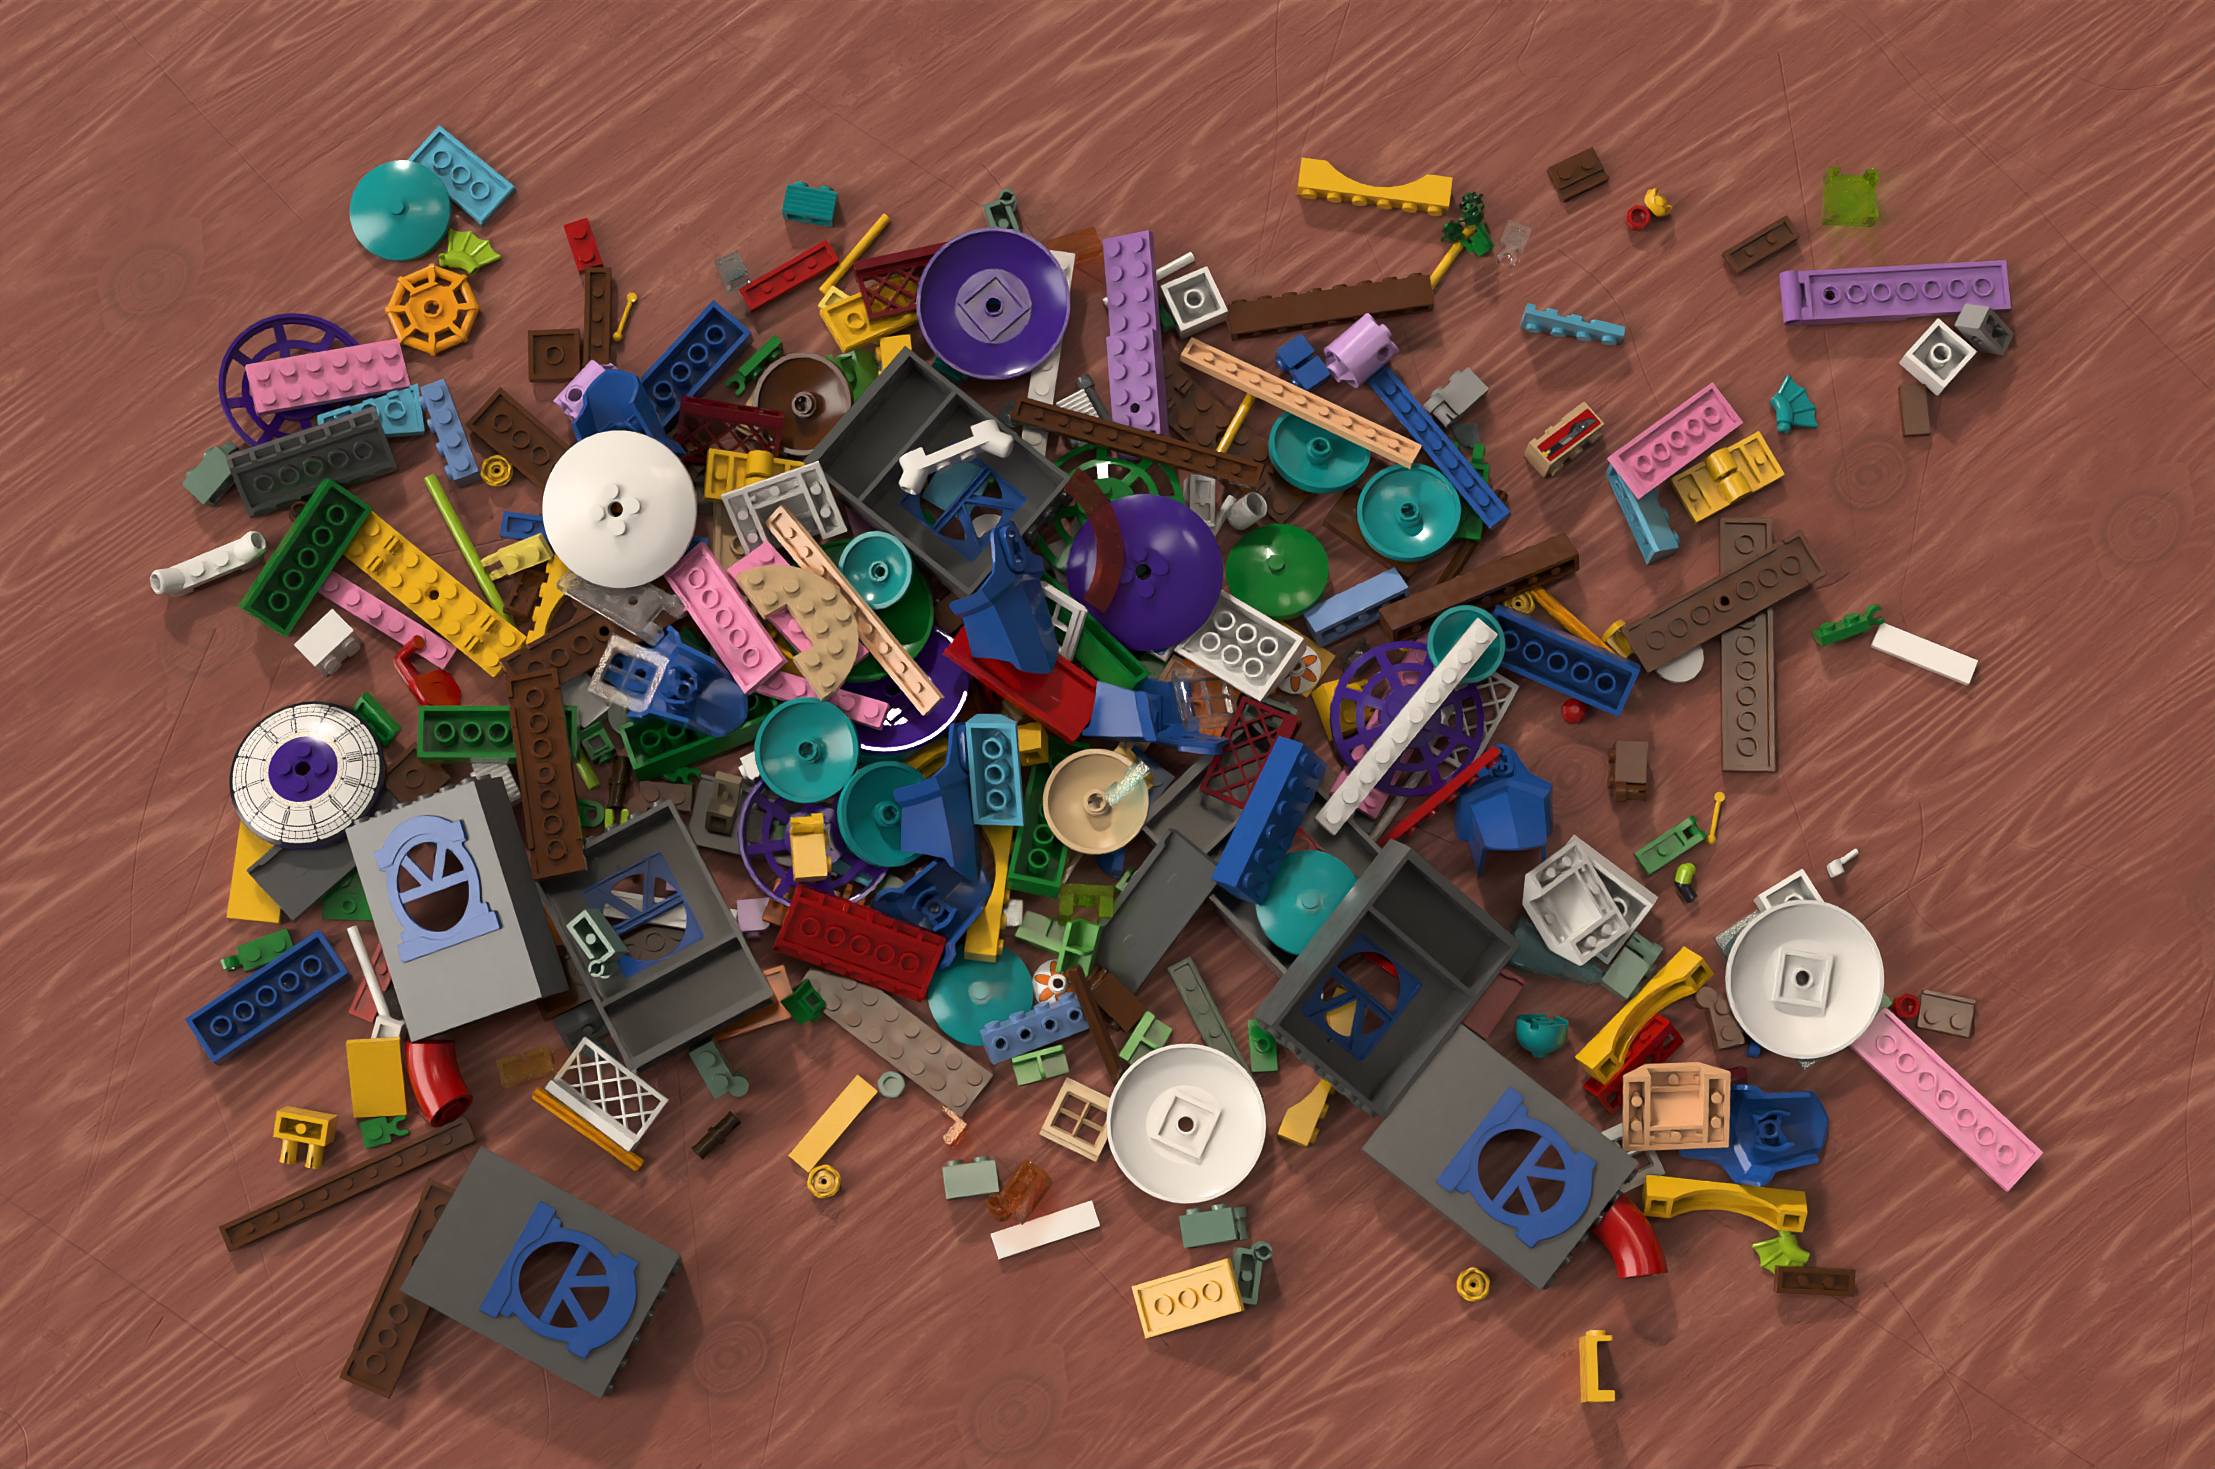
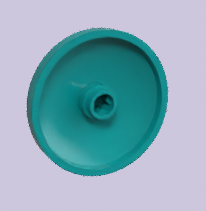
M391 161L372 169L358 183L350 203V221L358 240L375 256L392 262L414 261L432 252L445 238L452 219L451 198L444 183L433 171L412 161Z
M1287 411L1275 421L1268 440V453L1275 470L1293 486L1312 493L1330 494L1352 487L1365 474L1371 456L1370 450Z
M1413 463L1410 469L1397 464L1381 470L1366 483L1358 500L1357 519L1362 536L1376 552L1392 560L1415 562L1433 557L1450 544L1459 528L1461 506L1459 496L1453 484L1439 471L1417 463Z
M813 697L795 698L777 706L762 722L755 740V761L762 779L776 794L794 802L817 803L830 799L841 792L847 781L855 774L860 759V740L849 716L833 703L828 701L821 702L819 698Z
M897 761L876 762L858 770L845 784L838 802V825L847 846L863 861L880 867H896L908 864L922 855L920 853L901 852L902 808L896 803L893 796L896 788L926 780L915 768Z
M1302 850L1285 855L1281 868L1276 874L1269 894L1264 899L1262 906L1255 904L1259 924L1265 935L1276 946L1288 953L1299 956L1357 880L1352 871L1342 861L1325 852Z
M965 944L955 948L956 955L949 967H945L941 971H934L928 988L929 1005L936 1023L950 1038L968 1046L984 1047L979 1030L984 1029L985 1024L995 1020H999V1022L1008 1020L1009 1015L1018 1011H1024V1013L1031 1011L1034 996L1033 983L1023 961L1008 948L1003 946L1002 955H997L996 963L964 959Z

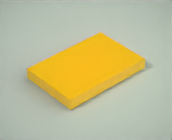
M401 1037L347 1040L346 1050L354 1118L407 1115L408 1105Z

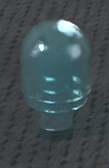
M591 1040L617 1059V1049L608 1048V1044L602 1041ZM586 1045L581 1052L582 1057L588 1061L596 1062L594 1050ZM600 1056V1061H605V1059L602 1056Z

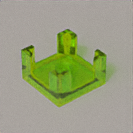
M1828 167L1823 176L1822 225L1873 227L1879 218V206L1875 207V187L1879 182V169H1866L1863 175L1839 174L1841 167Z
M1061 883L1058 925L1066 926L1067 922L1071 921L1073 906L1098 907L1097 924L1102 918L1112 919L1114 886Z

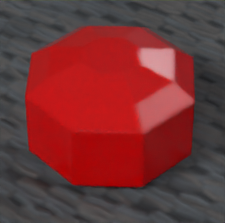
M1634 205L1627 211L1626 224L1632 231H1643L1649 226L1651 213L1645 206Z
M1569 698L1561 707L1562 718L1569 724L1580 723L1587 715L1586 704L1576 698Z
M1904 993L1894 998L1892 1009L1896 1017L1909 1020L1919 1014L1920 1003L1916 996Z

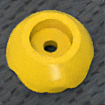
M1656 188L1647 191L1644 199L1647 207L1657 217L1669 215L1672 206L1667 204L1666 198L1658 194Z
M501 455L489 457L482 463L481 477L490 486L500 487L511 480L513 466Z
M1529 591L1502 602L1503 606L1527 616L1535 608L1532 594Z
M822 1165L810 1171L807 1185L816 1197L829 1198L839 1190L841 1178L832 1166ZM823 1179L827 1180L826 1184H822Z
M1469 1268L1462 1271L1458 1276L1457 1290L1467 1301H1479L1489 1293V1277L1480 1269ZM1472 1282L1475 1283V1287H1471Z

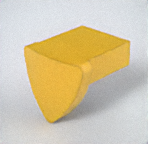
M1621 619L1614 622L1600 640L1617 655L1627 659L1633 654V651L1620 631L1621 628L1627 625Z

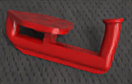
M420 635L413 636L412 640L406 643L395 655L393 663L396 670L420 706H459L461 689L448 672L437 669L420 675L410 661L409 657L416 650H422L425 646L424 639Z

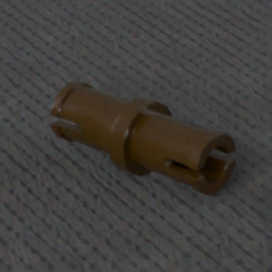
M614 757L612 778H609L608 781L610 792L607 808L622 810L624 808L625 792L630 783L627 780L630 764L629 757Z
M729 1111L714 1127L710 1126L707 1129L708 1133L691 1149L704 1160L719 1143L722 1145L725 1142L724 1138L741 1124L740 1120Z

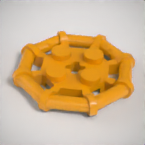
M430 263L426 268L405 277L400 276L397 279V286L388 307H385V314L388 315L401 346L407 345L429 353L430 356H436L441 351L462 342L466 343L469 340V333L477 314L481 312V305L477 303L468 283L469 278L465 274L460 275L438 267L435 263ZM439 277L452 283L449 287H443L436 283V280ZM429 279L428 283L414 288L412 284L421 280ZM459 289L466 303L458 304L454 293ZM405 291H408L410 299L408 303L406 302L405 306L400 305ZM431 303L434 306H439L437 313L433 315L426 313L429 309L428 305ZM460 312H465L467 314L459 329L455 325L458 321V315ZM407 314L411 325L406 329L399 315ZM448 330L454 333V335L437 342V335ZM416 331L421 332L423 335H429V342L412 336Z

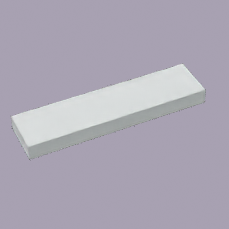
M1886 623L1878 626L1870 646L1966 686L1970 683L1978 660Z
M1091 1200L991 1233V1237L1000 1260L1100 1227Z

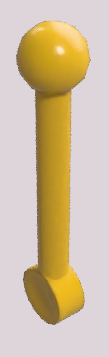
M631 292L627 295V306L618 330L612 337L616 342L622 340V331L632 304L637 301L635 293Z
M1717 792L1714 796L1716 804L1710 835L1706 838V842L1709 845L1716 843L1715 831L1720 806L1725 799V795L1722 792Z

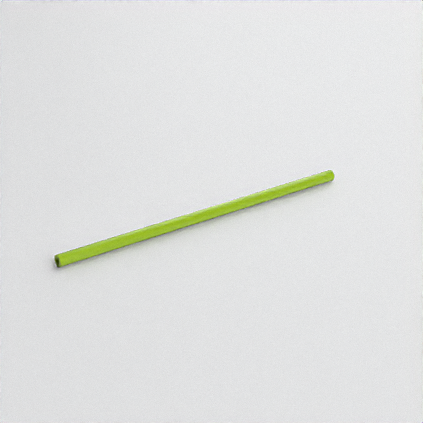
M435 474L427 476L424 482L494 611L517 628L511 615L503 613L505 604L494 583L491 581L486 568L480 562L481 559ZM580 746V764L575 765L589 791H592L601 786Z

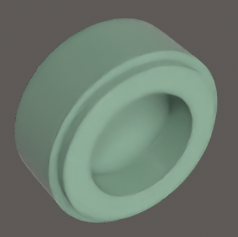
M890 1071L880 1077L878 1088L884 1097L894 1099L903 1093L905 1082L900 1074Z

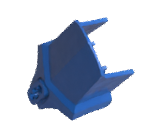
M607 369L590 384L583 394V407L572 423L578 442L602 432L631 431L647 435L661 442L680 461L686 455V452L678 442L668 439L637 375L623 370Z
M1006 521L993 528L990 532L992 548L991 575L978 592L952 601L949 607L955 615L963 618L972 657L993 658L1012 662L1018 670L1029 673H1051L1057 660L1059 647L1040 582L1044 572L1043 559L1041 556L1029 551L1015 522Z
M670 625L667 627L668 635L654 648L629 649L606 662L602 670V676L618 688L630 701V712L627 715L630 722L646 723L653 718L720 739L736 730L748 719L747 694L743 692L732 674L716 659L683 644L679 632ZM623 663L622 669L617 671V665ZM637 672L640 674L646 672L645 678L639 680V677L636 675Z
M1148 678L1139 691L1097 681L1090 726L1079 735L1081 739L1152 742L1177 747L1178 751L1210 755L1222 754L1223 746L1229 744L1228 738L1199 733L1192 704L1191 683L1187 679L1165 682Z
M966 722L951 723L949 726L946 764L931 778L913 785L896 788L893 792L896 803L902 808L901 852L928 854L945 858L950 867L967 878L978 880L982 860L979 824H974Z
M1502 743L1496 744L1502 751L1498 755L1502 756V760L1489 770L1486 767L1482 768L1477 773L1480 778L1469 787L1466 784L1459 787L1457 791L1460 794L1455 798L1454 832L1459 840L1469 843L1478 876L1483 874L1487 849L1493 851H1513L1540 847L1542 863L1546 860L1547 836L1552 834L1553 784L1531 774L1520 760L1516 751Z
M940 857L931 862L901 888L888 887L880 891L871 903L874 910L946 935V943L935 969L941 971L945 967H949L956 955V941L983 911V907L992 893L989 877L983 864H981L978 880H973L958 873L950 867L945 858Z
M1730 1085L1729 1147L1678 1149L1679 1155L1685 1158L1700 1159L1720 1164L1736 1184L1760 1187L1771 1182L1775 1172L1818 1163L1819 1158L1815 1154L1821 1152L1825 1143L1829 1118L1822 1102L1813 1091L1764 1093L1757 1086Z

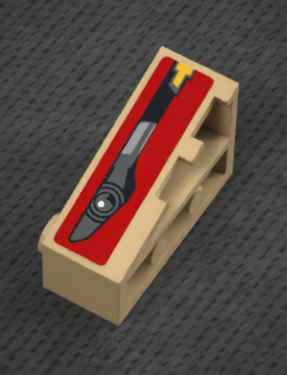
M1584 401L1562 417L1561 421L1554 427L1550 426L1546 429L1545 434L1538 440L1534 438L1530 441L1524 457L1543 478L1549 474L1554 476L1564 467L1562 463L1568 458L1571 460L1575 459L1582 453V446L1587 442L1593 444L1602 436L1600 431L1604 423Z

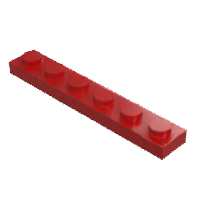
M1496 744L1493 745L1378 840L1376 844L1383 849L1390 839L1397 841L1404 833L1407 837L1420 827L1417 822L1424 816L1429 820L1440 811L1437 806L1442 801L1451 802L1460 794L1457 791L1459 787L1464 783L1469 787L1480 778L1477 773L1482 768L1486 767L1489 770L1500 761L1497 756L1502 751Z

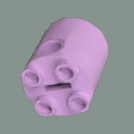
M1368 313L1362 316L1324 349L1327 368L1331 372V376L1340 383L1344 380L1354 388L1362 385L1400 352L1398 347L1389 339L1392 336L1389 329L1383 324L1378 326L1374 318Z
M591 360L553 402L564 411L563 413L571 421H574L583 407V394L590 384L605 370L617 368L611 363L599 365L594 360Z

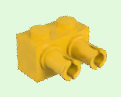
M1339 679L1324 683L1311 693L1329 741L1333 740L1330 728V705ZM1363 679L1359 682L1347 684L1346 687L1362 692L1368 680ZM1342 697L1340 704V726L1343 737L1356 732L1357 725L1355 701ZM1365 706V722L1370 720L1375 708Z
M290 1106L278 1110L273 1137L283 1139L279 1162L285 1163L287 1161V1164H296L299 1142L309 1144L305 1167L311 1168L312 1166V1169H322L324 1147L334 1141L338 1115Z

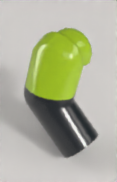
M1692 863L1681 864L1677 869L1674 880L1675 887L1686 903L1697 897V894L1690 885L1692 876L1696 873V868Z

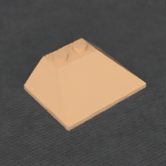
M1700 1062L1644 1064L1623 1075L1622 1150L1647 1151L1729 1147L1730 1071Z

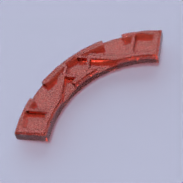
M1077 468L1063 490L1070 494L1086 513L1094 531L1097 547L1095 573L1083 599L1105 614L1115 596L1121 578L1123 565L1122 535L1115 512L1105 494L1085 472Z

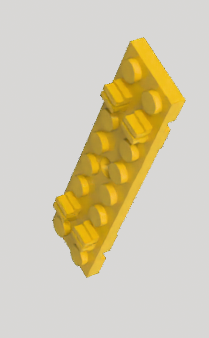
M373 511L367 516L343 552V555L495 679L504 670L500 664V659L516 650H520L525 645L527 637ZM433 591H438L439 597L436 600L430 598V594Z

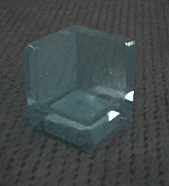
M737 250L714 261L717 273L727 293L750 282L748 272Z

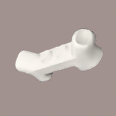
M991 419L971 426L973 437L926 456L922 447L910 451L899 459L904 471L899 481L900 488L907 493L917 495L921 492L928 474L936 471L939 473L947 471L953 464L960 461L969 462L976 458L977 454L984 451L1001 458H1006L1012 451L1014 445L1013 437L1000 432L996 421Z
M249 531L241 539L170 568L154 570L150 576L151 587L157 595L170 594L171 596L180 597L194 591L193 588L236 570L241 569L244 571L259 564L263 554L267 551L266 540L259 532Z

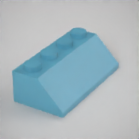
M1610 463L1606 476L1646 564H1651L1675 554L1680 544L1679 537L1676 531H1671L1669 527V516L1664 507L1661 508L1657 500L1659 494L1656 487L1638 500Z
M976 714L965 723L974 824L1024 826L1025 816L1017 722L1001 714Z

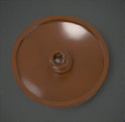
M807 352L788 354L773 362L758 380L753 397V407L785 412L779 450L798 456H808L854 404L851 384L841 368L826 357ZM766 428L761 431V434L770 443L776 439L777 430Z

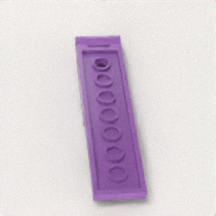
M1147 230L1103 239L1110 327V336L1106 337L1112 421L1169 437L1153 232ZM1116 452L1118 459L1126 461L1141 459Z
M2006 260L1785 271L1779 274L1784 325L1789 326L1799 324L1800 326L1901 321L1906 320L1907 317L1960 315L1965 304L1987 306L1995 313L2009 312L2011 310ZM1825 295L1831 296L1832 300H1828Z

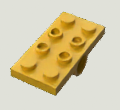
M1758 431L1728 448L1724 447L1712 453L1704 461L1672 477L1669 482L1694 524H1697L1783 478L1785 474Z
M709 448L707 451L703 500L723 503L722 494L805 466L804 462L774 458L772 453L761 450L750 451L746 454Z

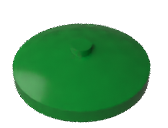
M1270 524L1250 531L1234 545L1226 563V580L1229 592L1233 597L1274 621H1282L1301 616L1320 601L1329 582V563L1324 548L1309 532L1292 525Z

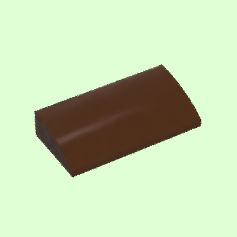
M1355 485L1346 489L1325 517L1322 525L1388 570L1395 567L1402 579L1408 582L1423 560L1415 562L1396 561L1376 552L1365 541L1358 525L1357 505L1362 490Z

